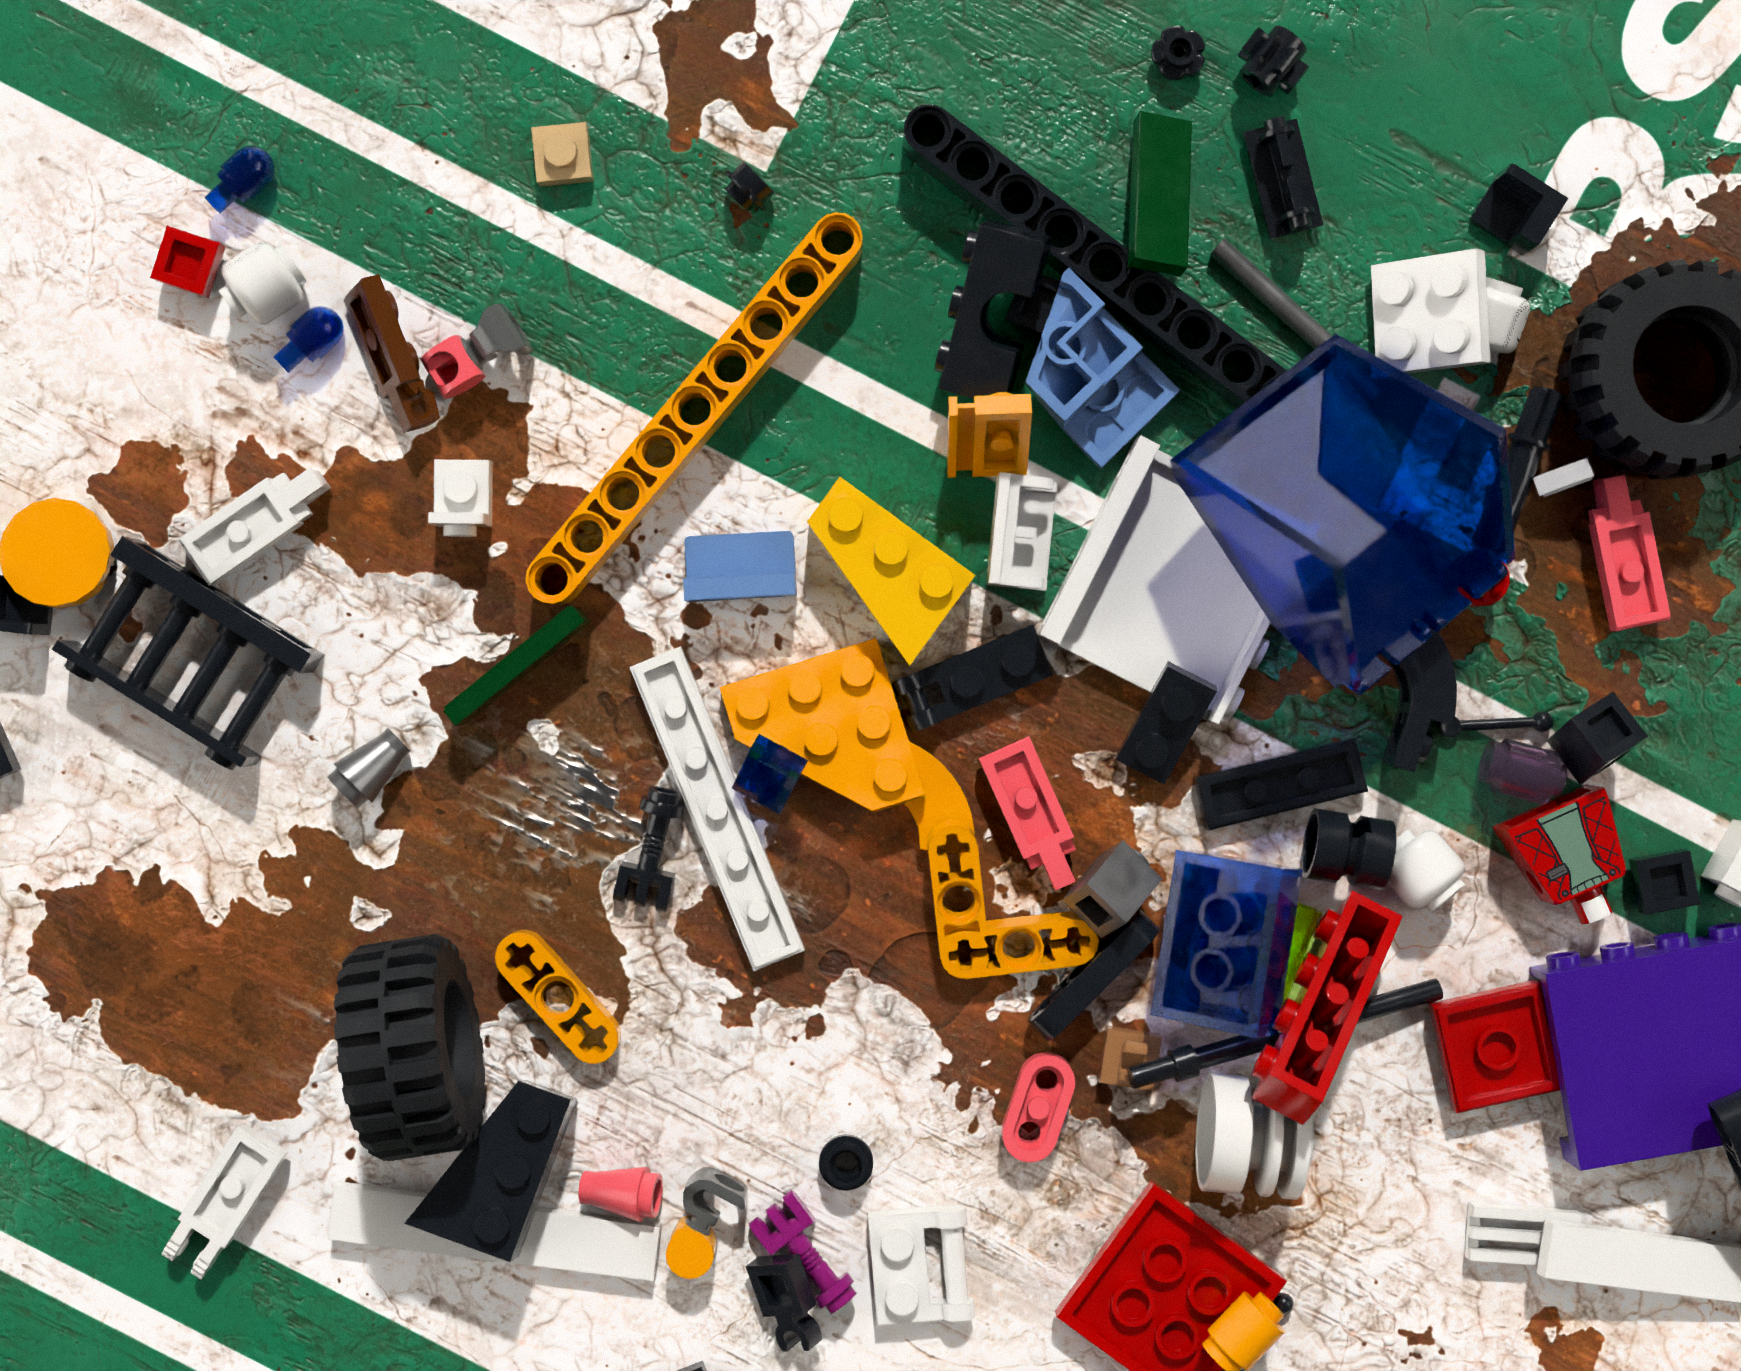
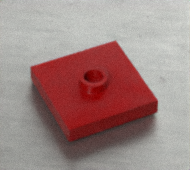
M1531 980L1428 1003L1450 1104L1454 1112L1461 1113L1560 1091L1546 1006L1539 981Z

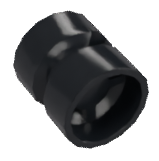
M1314 808L1307 821L1302 845L1301 871L1303 877L1337 883L1342 876H1345L1351 886L1383 891L1390 879L1396 853V827L1394 821L1360 815L1353 823L1346 813Z

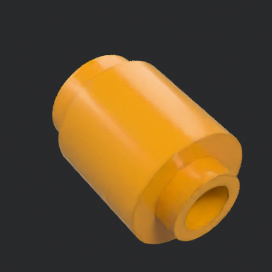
M1244 1291L1207 1329L1210 1336L1202 1345L1225 1371H1241L1242 1369L1249 1371L1285 1333L1279 1324L1284 1314L1262 1292H1259L1253 1298Z

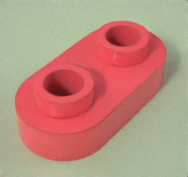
M1036 1053L1030 1056L1020 1069L1001 1128L1006 1149L1013 1157L1020 1161L1037 1162L1046 1158L1053 1151L1075 1089V1076L1069 1063L1056 1053ZM1043 1070H1051L1056 1074V1080L1050 1087H1040L1036 1083L1037 1075ZM1025 1122H1034L1038 1125L1039 1130L1035 1137L1025 1139L1018 1134L1020 1126Z

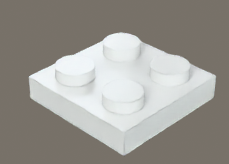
M1476 248L1371 265L1376 375L1386 377L1490 363L1485 251Z

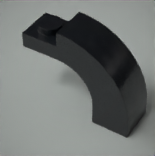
M1359 581L1346 582L1343 585L1329 635L1364 645L1377 652L1389 664L1397 681L1399 701L1381 764L1415 772L1417 764H1423L1431 750L1433 733L1428 731L1430 722L1453 725L1456 712L1457 685L1449 651L1433 624L1408 601L1376 586Z

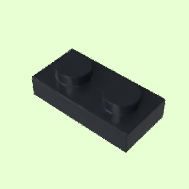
M1167 661L1118 749L1116 760L1165 785L1217 693V686Z

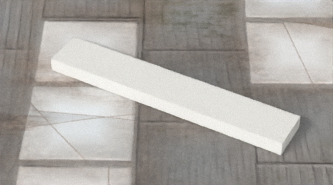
M680 646L631 666L630 670L753 971L805 951L804 944L683 648Z
M341 1181L334 1185L327 1240L653 1281L655 1278L662 1222L646 1220L638 1222L623 1217L537 1207L519 1257L511 1262H507L404 1224L427 1196V1192Z

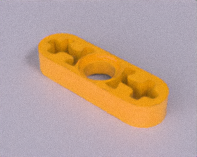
M517 930L505 937L499 943L495 953V962L499 972L579 1060L590 1064H597L609 1059L621 1040V1029L617 1020L539 934L531 930ZM513 942L520 948L527 943L533 947L535 952L531 954L530 960L539 971L545 967L546 963H549L554 971L541 978L534 989L526 982L535 976L532 970L525 964L515 968L509 961L514 955V951L510 947ZM561 981L570 986L574 995L572 1006L565 1011L550 1009L543 998V992L547 984ZM583 1003L591 1010L582 1017L588 1026L596 1029L602 1025L608 1031L603 1039L607 1046L604 1049L597 1044L590 1048L583 1044L582 1041L587 1033L578 1021L572 1026L571 1030L563 1024V1022L571 1019L579 1011Z

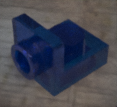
M759 734L751 746L731 789L781 814L808 760Z

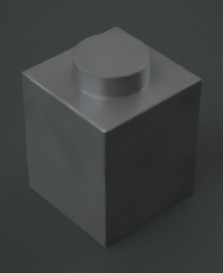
M1122 840L1099 855L1062 900L1100 938H1103L1130 920L1162 878L1149 866L1147 859L1140 852L1132 849Z

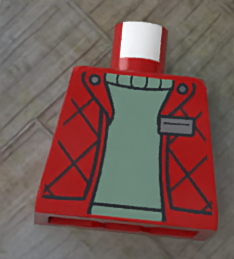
M1586 784L1492 826L1495 834L1541 901L1558 905L1570 900L1581 924L1599 921L1612 913V909L1601 886L1626 874V866L1609 798L1604 787Z

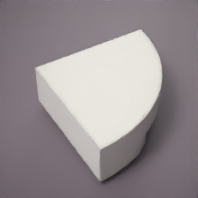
M1589 456L1540 474L1534 477L1533 480L1539 496L1543 495V497L1592 480L1595 472Z

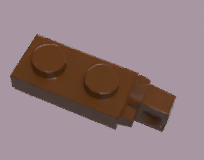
M379 274L361 278L345 296L343 301L382 398H390L403 433L430 426L440 419L434 392L424 388V381L420 379L418 355L413 345L404 338L398 323L399 311L396 300L390 291L385 290Z

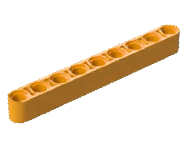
M834 212L825 215L815 224L535 557L526 571L527 588L535 599L543 603L563 605L570 603L580 594L854 268L862 255L863 235L860 225L853 217L846 213ZM836 230L848 233L854 242L849 251L840 255L831 254L822 245L825 236ZM800 272L813 275L818 281L815 292L807 297H796L791 294L787 289V284L793 275ZM764 314H773L782 321L780 333L770 340L759 339L752 333L754 321ZM728 356H738L747 364L744 376L732 383L719 379L717 367L720 361ZM696 397L709 401L711 411L705 422L699 425H689L683 421L682 408L687 401ZM660 439L669 440L674 444L675 456L672 462L661 468L650 466L646 457L649 446L654 441ZM621 482H634L639 489V499L636 505L631 509L617 510L611 499L613 489ZM588 523H598L604 535L601 546L594 552H582L576 541L579 529ZM561 565L568 576L567 585L559 594L549 595L542 587V574L549 566Z

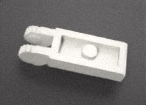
M245 1123L237 1126L179 1216L178 1220L181 1223L163 1249L162 1255L173 1261L185 1250L193 1232H199L210 1240L194 1261L193 1269L191 1270V1274L201 1280L212 1267L223 1248L225 1249L232 1242L289 1151Z

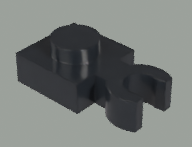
M800 1255L758 1256L745 1266L763 1317L775 1316L778 1326L775 1330V1337L780 1349L783 1352H788L801 1341L803 1350L809 1351L822 1340L820 1327L816 1320L807 1313L817 1304Z

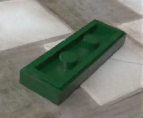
M1140 111L1134 119L1128 267L1181 276L1188 268L1192 121Z
M566 607L444 706L445 710L443 712L454 726L467 724L591 623L590 619L580 607Z

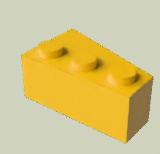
M842 477L838 478L807 521L809 527L852 585L905 662L910 666L976 575Z

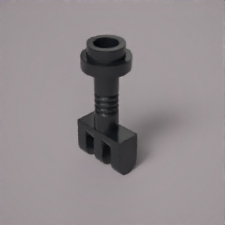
M650 786L648 795L641 797L639 807L641 810L649 813L645 829L646 834L644 835L645 839L643 840L644 844L642 845L638 864L622 861L620 864L613 900L624 902L628 894L629 882L638 884L634 905L645 907L650 887L659 888L655 900V910L667 911L676 873L660 870L659 867L670 818H681L683 815L684 804L680 802V792L666 787Z

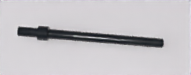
M1434 978L1368 997L1357 1024L1443 999L1442 987L1439 981ZM1268 1026L1193 1048L1190 1044L1167 1050V1056L1127 1067L1128 1078L1132 1088L1136 1089L1170 1078L1180 1082L1198 1077L1201 1069L1260 1053L1266 1044L1274 1047L1281 1032L1272 1028V1026Z

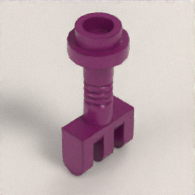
M790 1190L783 1196V1199L788 1208L794 1213L792 1218L789 1219L782 1209L774 1203L766 1209L767 1215L777 1227L773 1233L759 1217L749 1223V1227L770 1256L784 1245L788 1247L792 1254L800 1255L803 1267H805L804 1270L808 1272L810 1278L821 1291L815 1297L816 1304L820 1309L825 1306L830 1314H833L857 1294L851 1286L854 1280L848 1272L837 1277L826 1261L822 1260V1256H819L816 1248L812 1247V1243L803 1230L812 1224L816 1218L797 1193Z

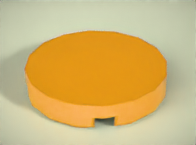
M51 498L34 502L14 515L2 534L0 564L3 576L16 593L36 605L64 609L81 605L101 591L107 582L105 578L110 572V566L114 565L115 558L110 554L115 547L112 533L99 515L76 501Z

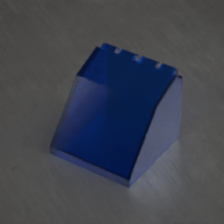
M1337 334L1325 341L1170 460L1173 476L1271 624L1336 689L1343 684L1356 694L1362 695L1391 671V667L1377 657L1378 654L1382 653L1395 665L1400 664L1432 637L1429 627L1439 632L1472 605V601L1464 597L1458 589L1462 587L1471 597L1479 599L1508 575V570L1503 563L1508 565L1516 559L1506 429Z

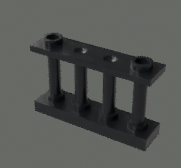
M122 536L110 555L126 565L122 571L126 577L84 645L78 641L57 640L51 650L67 659L64 667L71 673L89 682H94L98 678L207 746L205 755L217 764L234 770L236 765L239 767L256 765L261 755L243 745L284 677L286 675L292 676L295 671L299 673H314L325 654L216 586H209L205 579L141 539ZM156 583L173 594L169 600L173 606L132 672L128 673L103 656L145 588L152 589ZM201 613H204L220 623L216 629V632L220 635L176 703L150 687L192 617L199 618ZM248 642L266 652L263 661L267 664L223 732L197 716V713L238 647H246Z

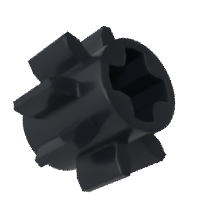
M1275 25L1268 35L1261 28H1257L1238 53V57L1246 62L1239 71L1241 77L1251 88L1267 97L1273 96L1278 88L1288 95L1309 68L1307 64L1301 61V58L1307 52L1305 44L1293 32L1279 25Z

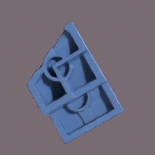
M1068 268L1061 277L1059 288L1025 384L1070 439L1102 470L1179 394L1180 389L1142 352L1143 347L1104 309L1105 303Z

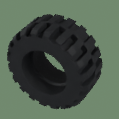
M1684 259L1667 261L1655 268L1651 266L1611 285L1598 294L1597 301L1585 306L1578 315L1576 321L1580 326L1578 329L1567 334L1562 348L1565 352L1571 353L1570 359L1559 364V381L1569 382L1570 394L1562 396V404L1565 413L1575 409L1580 422L1572 427L1581 441L1592 438L1597 443L1592 453L1604 463L1617 460L1620 462L1618 466L1621 472L1632 476L1648 474L1650 479L1668 480L1710 472L1711 470L1727 467L1741 460L1740 272L1731 269L1718 274V264L1699 260L1689 266ZM1670 321L1688 328L1704 342L1713 359L1715 387L1712 398L1702 415L1691 422L1677 423L1656 413L1642 398L1635 383L1633 374L1634 351L1643 331L1653 323Z
M437 934L358 946L343 960V969L338 973L336 982L338 993L335 994L334 1009L336 1011L334 1033L338 1046V1056L336 1057L338 1071L341 1073L343 1081L342 1092L344 1101L349 1106V1118L353 1129L359 1133L361 1145L363 1148L368 1149L369 1154L383 1161H395L463 1150L478 1137V1130L482 1127V1109L485 1108V1068L483 1066L482 1054L484 1051L482 1038L480 1037L478 1009L475 1008L473 998L474 991L471 981L467 977V968L464 960L459 958L458 948L455 944L451 943V940Z

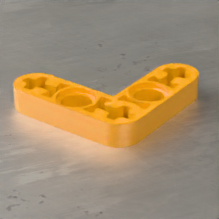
M959 819L940 821L931 829L928 835L927 849L939 954L944 969L950 975L956 978L971 979L1075 967L1087 963L1094 957L1098 950V935L1074 911L986 921L979 850L974 831L967 823ZM957 834L960 843H968V846H963L958 851L961 872L954 871L950 873L946 850L937 849V846L946 844V835ZM972 868V873L963 872ZM939 872L948 873L943 875L942 877L938 876ZM954 886L969 888L974 894L973 903L967 910L962 912H953L947 909L942 901L948 889ZM1071 927H1077L1081 936H1087V938H1082L1078 941V948L1074 950H1069L1065 941L1049 942L1052 953L1043 954L1044 944L1039 930L1048 929L1047 932L1050 940L1066 938L1068 934L1067 929ZM1015 932H1025L1034 940L1031 952L1020 958L1011 957L1003 950L1005 939ZM994 935L993 946L997 957L996 960H989L987 949L971 952L970 961L960 962L957 954H949V952L958 949V941L968 940L970 947L973 949L988 948L985 936Z

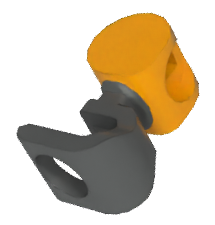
M703 1167L689 1177L683 1192V1206L685 1211L691 1216H683L679 1219L666 1250L668 1266L672 1272L682 1278L693 1279L704 1275L710 1269L715 1255L717 1238L711 1226L716 1225L721 1212L711 1207L703 1197L705 1190L739 1207V1209H746L748 1201L747 1185L712 1167Z

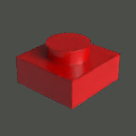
M167 226L150 278L156 282L209 299L226 247L219 242Z

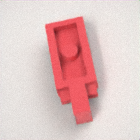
M1624 474L1594 480L1593 487L1597 508L1588 511L1591 523L1588 525L1610 631H1620L1670 620L1671 615L1650 512H1644L1640 499L1630 501Z
M1027 736L978 758L1023 859H1026L1030 869L1032 870L1043 865L1055 890L1076 882L1064 856L1076 850L1071 839L1074 838V835L1030 737Z

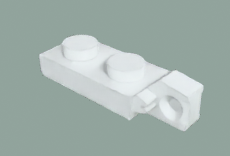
M308 468L291 481L286 473H281L273 479L266 477L184 534L178 541L208 585L216 586L304 524L303 521L313 515L307 504L313 502L331 487L318 469L313 470L312 468Z

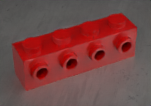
M1353 890L1337 912L1329 908L1326 910L1313 938L1321 941L1316 955L1309 952L1306 954L1294 977L1293 982L1301 986L1296 1000L1287 998L1273 1023L1272 1028L1281 1032L1274 1047L1268 1044L1264 1046L1251 1072V1075L1259 1078V1082L1251 1097L1252 1099L1301 1125H1304L1323 1103L1403 918L1402 915Z

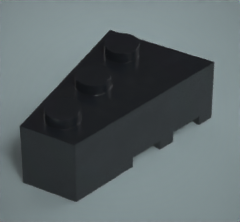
M528 1080L518 1081L479 1129L478 1137L463 1149L404 1224L507 1262L518 1258L578 1099Z

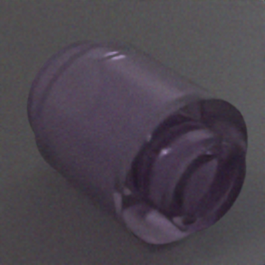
M1507 738L1502 742L1490 740L1487 743L1478 768L1479 782L1489 785L1492 792L1541 805L1548 803L1552 796L1558 797L1561 794L1567 778V767L1561 764V757L1558 752Z

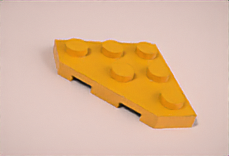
M877 638L719 687L735 740L748 748L779 762L794 772L848 798L873 813L926 797Z

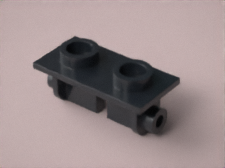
M1285 116L1275 117L1265 121L1262 128L1243 132L1269 240L1323 226L1297 119L1286 121Z

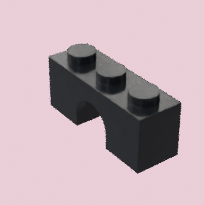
M992 220L981 223L978 232L969 231L961 260L963 264L969 265L964 287L956 285L948 311V318L956 320L951 341L942 340L935 363V371L942 373L939 389L973 399L974 396H986L998 392L1012 394L1024 345L1005 340L993 330L989 322V306L993 297L1000 293L1009 292L1031 298L1039 291L1052 236Z

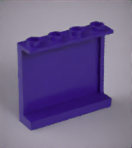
M1741 923L1712 925L1708 927L1709 935L1689 938L1686 932L1661 934L1654 937L1655 945L1638 948L1634 947L1633 942L1605 944L1600 946L1601 954L1580 958V953L1576 951L1554 953L1546 956L1547 964L1529 967L1530 974L1541 979L1568 1131V1136L1559 1137L1562 1156L1565 1161L1579 1171L1723 1146L1707 1104L1741 1089Z

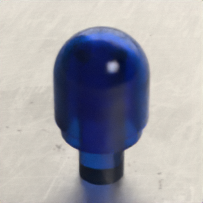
M244 146L238 149L220 166L222 169L216 175L222 181L204 198L220 214L237 198L243 203L250 198L253 200L271 183L274 177L275 165L272 157L267 151L257 146Z
M325 306L310 308L289 326L291 329L286 333V336L291 341L278 351L273 358L287 373L293 370L306 357L312 363L318 358L322 359L343 337L344 325L341 317L333 309Z

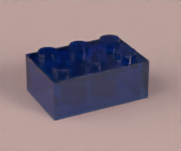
M1176 850L1150 1015L1256 1039L1278 1034V1030L1272 1028L1283 1002L1303 869L1200 850Z

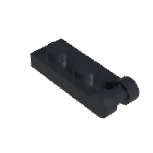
M1032 624L891 682L896 697H903L910 714L905 719L911 733H914L1053 676V672ZM937 682L945 701L930 707L922 687Z

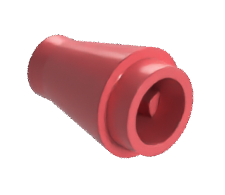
M649 1167L598 1172L584 1171L579 1183V1203L592 1205L638 1222H642L645 1217L656 1218L662 1202L663 1177L660 1173H651Z

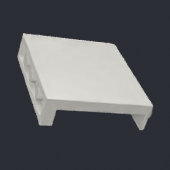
M1140 435L1134 440L1037 632V636L1148 692H1151L1167 661L1217 686V693L1202 719L1219 725L1223 716L1231 719L1239 707L1245 690L1238 686L1247 668L1255 670L1262 661L1270 643L1263 636L1272 619L1280 621L1288 610L1295 593L1288 587L1297 569L1303 572L1306 571L1315 557L1320 543L1313 538L1319 525L1313 522L1304 524L1158 450L1159 444Z

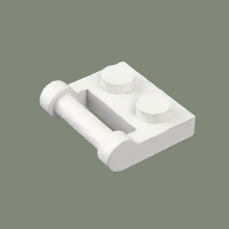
M954 1204L868 1212L877 1326L939 1320L963 1322L973 1319L975 1317L974 1299L968 1297L962 1227L967 1225L966 1207ZM925 1228H939L941 1230L946 1297L930 1299Z

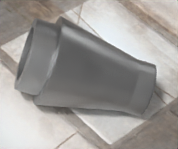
M387 728L376 738L333 763L337 768L327 778L355 807L359 808L367 800L371 803L375 800L402 759L411 751Z

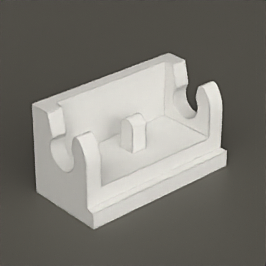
M1004 472L998 474L986 585L1040 591L1047 590L1050 545L1057 491V481H1054L1053 478Z

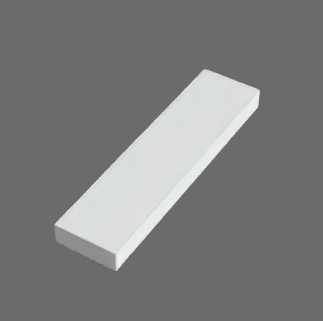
M1545 1219L1536 1271L1543 1278L1741 1303V1244Z

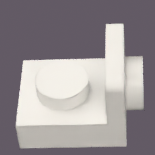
M434 459V512H428V524L443 527V536L477 537V527H492L493 462L490 460Z

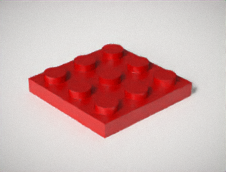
M1151 1179L1059 1304L1055 1313L1058 1319L1130 1371H1222L1223 1368L1208 1354L1202 1345L1210 1336L1207 1329L1244 1291L1253 1298L1259 1292H1262L1273 1302L1287 1283V1280L1278 1271Z

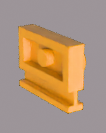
M998 392L986 396H974V403L957 404V397H948V478H956V471L972 470V477L998 476L1000 472L1027 475L1032 422L1031 394L1013 395L1007 392Z

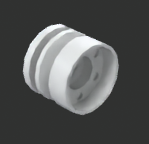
M1209 1072L1205 1077L1201 1090L1196 1126V1175L1201 1191L1239 1194L1243 1190L1249 1170H1252L1256 1192L1259 1196H1271L1277 1186L1278 1194L1282 1199L1297 1200L1301 1197L1306 1185L1313 1154L1314 1125L1312 1115L1304 1125H1301L1258 1101L1253 1102L1249 1079L1246 1076Z

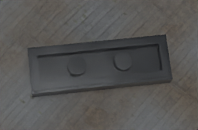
M1347 738L1193 776L1205 828L1208 831L1368 792L1355 738Z

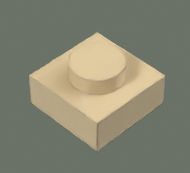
M586 122L531 127L536 181L540 187L594 182L589 127Z

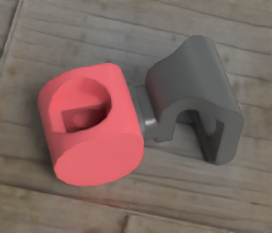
M501 303L488 307L482 313L477 327L469 334V339L466 340L460 335L451 336L422 356L420 359L444 399L460 395L479 384L486 377L483 372V364L498 357L495 352H519L527 355L534 351L508 307Z

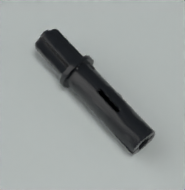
M1535 386L1530 389L1515 433H1508L1506 439L1511 443L1481 526L1475 535L1476 540L1491 546L1497 544L1496 546L1502 549H1510L1512 536L1543 452H1550L1551 446L1547 444V440L1562 402V395L1559 392L1543 386Z

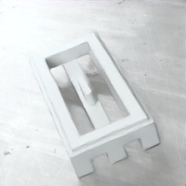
M1469 1202L1465 1257L1469 1261L1537 1266L1540 1250L1479 1245V1240L1541 1244L1543 1231L1480 1226L1481 1218L1544 1222L1545 1219L1582 1223L1583 1214L1576 1209Z

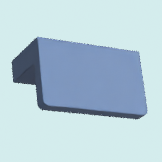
M791 531L702 535L685 538L686 578H683L684 601L703 602L797 596L794 535Z

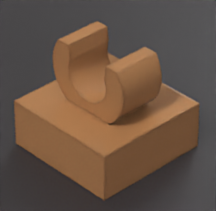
M1106 1025L1097 1078L1099 1083L1132 1088L1127 1074V1067L1158 1059L1162 1036L1159 1033ZM1155 1083L1136 1089L1154 1091Z

